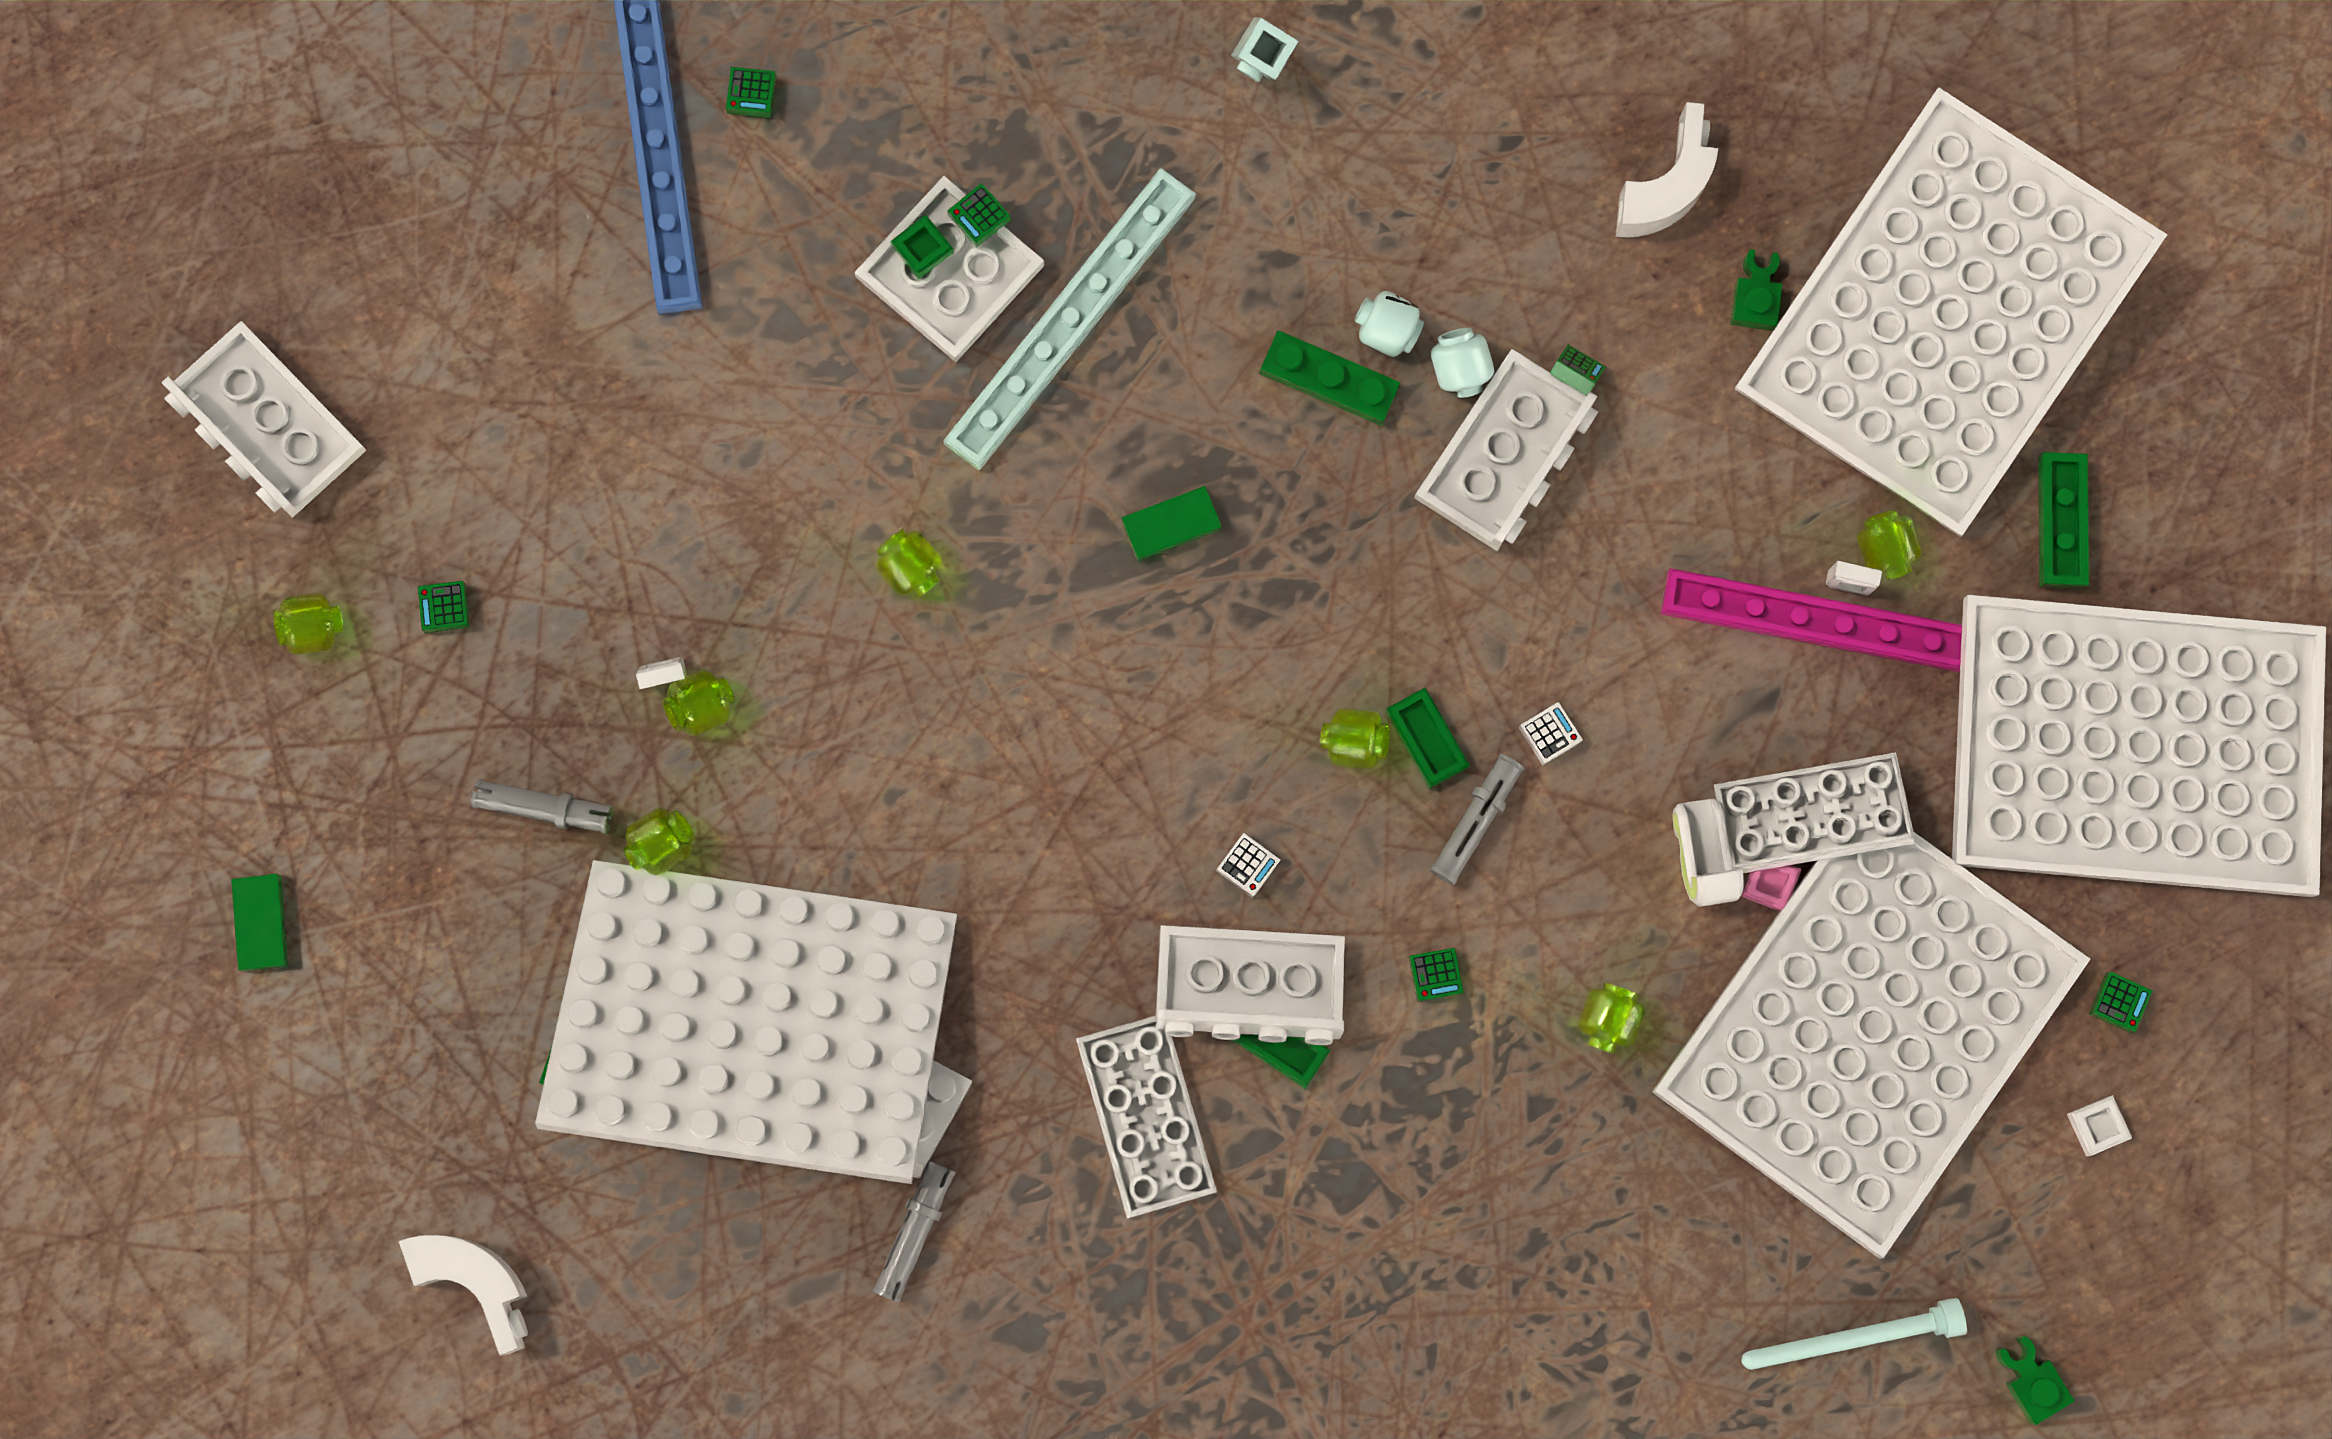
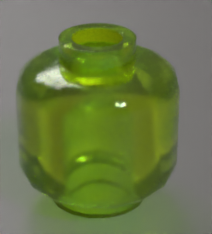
M1897 510L1885 511L1862 521L1864 527L1857 533L1856 540L1865 567L1882 571V573H1885L1887 580L1911 573L1913 571L1911 564L1917 561L1923 553L1913 520L1906 515H1899Z
M902 528L875 550L879 555L875 562L876 571L899 596H905L915 591L920 597L940 581L935 573L941 567L942 558L920 531L913 530L907 533Z
M322 593L286 597L281 601L279 610H273V623L278 646L285 645L288 652L292 655L327 651L335 643V634L343 633L342 616L339 606L330 607L328 598Z
M702 669L686 676L685 679L671 683L667 688V697L662 699V704L674 730L677 732L683 730L689 736L694 737L728 721L730 716L729 704L734 702V695L724 677L717 679L711 672Z
M1342 708L1335 712L1330 723H1323L1320 745L1321 749L1328 750V755L1333 765L1372 769L1376 766L1379 759L1387 757L1390 729L1388 724L1382 722L1377 712Z
M658 807L627 827L625 835L627 846L624 847L623 851L634 869L639 870L643 868L649 874L662 875L691 855V842L695 840V835L687 819L678 810L671 812L666 808Z
M1604 982L1602 988L1591 989L1587 994L1578 1020V1027L1581 1032L1590 1036L1587 1045L1614 1054L1617 1045L1625 1048L1633 1046L1645 1016V1007L1637 1001L1639 994Z

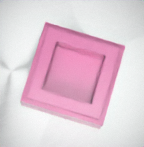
M1788 865L1749 872L1741 897L1780 912L1792 896L1801 869Z

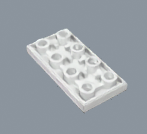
M1896 752L1714 784L1716 801L1721 804L1724 812L1733 870H1743V873L1914 844L1915 841Z
M1156 1016L1076 1038L1127 1219L1217 1192L1172 1036L1166 1035L1165 1029H1155Z

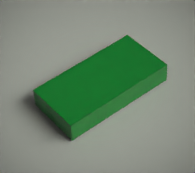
M1205 486L1121 517V522L1137 562L1215 533L1222 528Z
M1426 687L1385 709L1386 715L1428 789L1439 785L1470 767Z
M269 874L231 879L238 971L246 972L288 967L281 875Z
M1240 1034V1038L1231 1040L1304 1090L1331 1051L1324 1045L1306 1043L1305 1037L1287 1036L1284 1042H1264L1258 1039L1259 1035Z

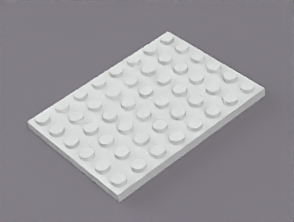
M1938 87L1735 387V390L1961 537L2167 234Z
M1967 595L1963 598L1952 860L1955 861V864H1959L1962 867L2305 897L2318 896L2320 889L2326 627Z
M1913 832L1915 837L1914 844L1816 860L1784 908L1778 913L1652 1090V1093L1879 1259L1885 1257L2090 961L2089 957L1961 865L1955 864L1954 860L1915 832Z
M593 860L535 1124L537 1129L912 1184L954 942L957 914Z

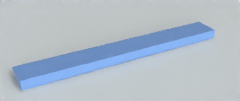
M614 0L656 309L659 315L700 309L703 306L659 0Z

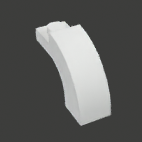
M1686 103L1679 117L1675 166L1668 173L1652 181L1625 182L1619 196L1616 237H1640L1661 231L1680 220L1697 202L1714 170L1718 154V148L1706 147L1710 133V120H1703L1704 104Z
M423 1235L399 1241L414 1286H426L442 1280L454 1281L465 1286L478 1298L483 1307L499 1355H508L525 1348L522 1337L528 1335L527 1327L520 1310L512 1311L510 1303L527 1297V1294L516 1273L500 1256L481 1244L459 1237Z

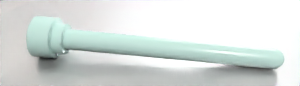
M1957 1297L1937 1302L1936 1307L1929 1308V1313L1747 1351L1742 1356V1364L1745 1368L1753 1370L1933 1331L1936 1335L1944 1334L1946 1338L1961 1336L1967 1333L1966 1319L1962 1305Z

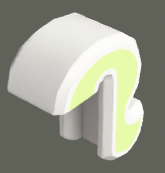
M1714 798L1677 804L1673 810L1674 834L1679 839L1681 870L1689 899L1699 907L1737 901L1743 892V870H1733L1724 812L1721 804Z

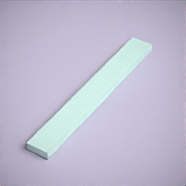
M1162 168L1158 170L943 440L945 446L977 470H981L1196 199L1195 192Z

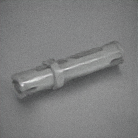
M1499 754L1497 762L1481 788L1475 787L1471 794L1474 798L1453 831L1434 866L1430 868L1431 873L1451 885L1456 884L1458 876L1474 850L1478 847L1479 842L1497 812L1503 813L1507 804L1504 801L1519 775L1525 769L1520 763L1504 754ZM1499 783V786H1498L1497 790L1495 791L1494 795L1492 796V798H1491L1490 801L1488 802V804H1487L1485 810L1483 811L1482 815H1480V812H1481L1482 808L1484 807L1485 803H1486V802L1488 801V799L1490 798V796H1491L1493 790L1495 789L1496 785ZM1474 823V828L1472 829L1471 833L1469 834L1468 838L1466 839L1465 843L1463 844L1462 848L1456 856V851L1458 850L1459 846L1461 845L1462 841L1464 840V838L1466 837L1467 833L1469 832L1470 828Z
M477 779L474 784V788H477L478 792L472 791V808H482L553 822L556 828L564 830L568 826L607 834L611 827L607 822H612L613 805L578 800L571 793L563 792L561 796L487 782L483 779Z
M932 1161L928 1162L913 1199L908 1198L905 1207L908 1208V1211L885 1261L882 1272L872 1289L874 1293L900 1303L905 1286L934 1220L939 1221L942 1215L939 1209L947 1189L956 1174L955 1171Z

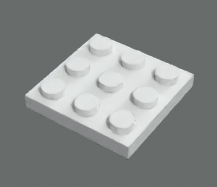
M943 176L855 271V276L953 361L957 362L1044 267V260L1004 226L976 248L952 221L947 212L966 194ZM927 215L952 246L954 254L918 280L893 249L890 241Z

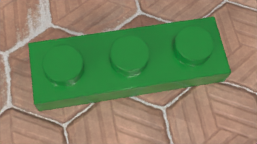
M1279 330L1275 334L1259 372L1260 375L1380 426L1385 421L1401 383Z
M2042 452L2038 456L2039 587L2085 589L2089 586L2088 454Z

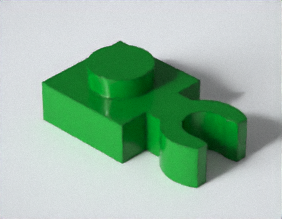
M1750 249L1743 261V269L1749 279L1738 277L1735 282L1730 325L1774 331L1778 325L1782 284L1770 282V278L1779 267V254L1773 252L1769 257L1768 267L1761 268L1755 264V250Z
M2020 1335L2016 1338L2022 1348V1355L2018 1360H2013L2005 1348H1999L1995 1352L2000 1364L2007 1369L2013 1370L2017 1377L2007 1382L2006 1385L2030 1425H2037L2075 1401L2051 1361L2044 1360L2036 1364L2034 1361L2036 1350L2033 1342L2027 1336Z

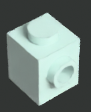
M1253 18L1231 56L1240 61L1237 69L1251 79L1260 82L1264 76L1267 79L1276 80L1299 41L1263 18Z

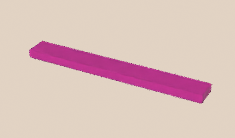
M1672 568L1667 571L1660 615L1960 673L1962 625Z

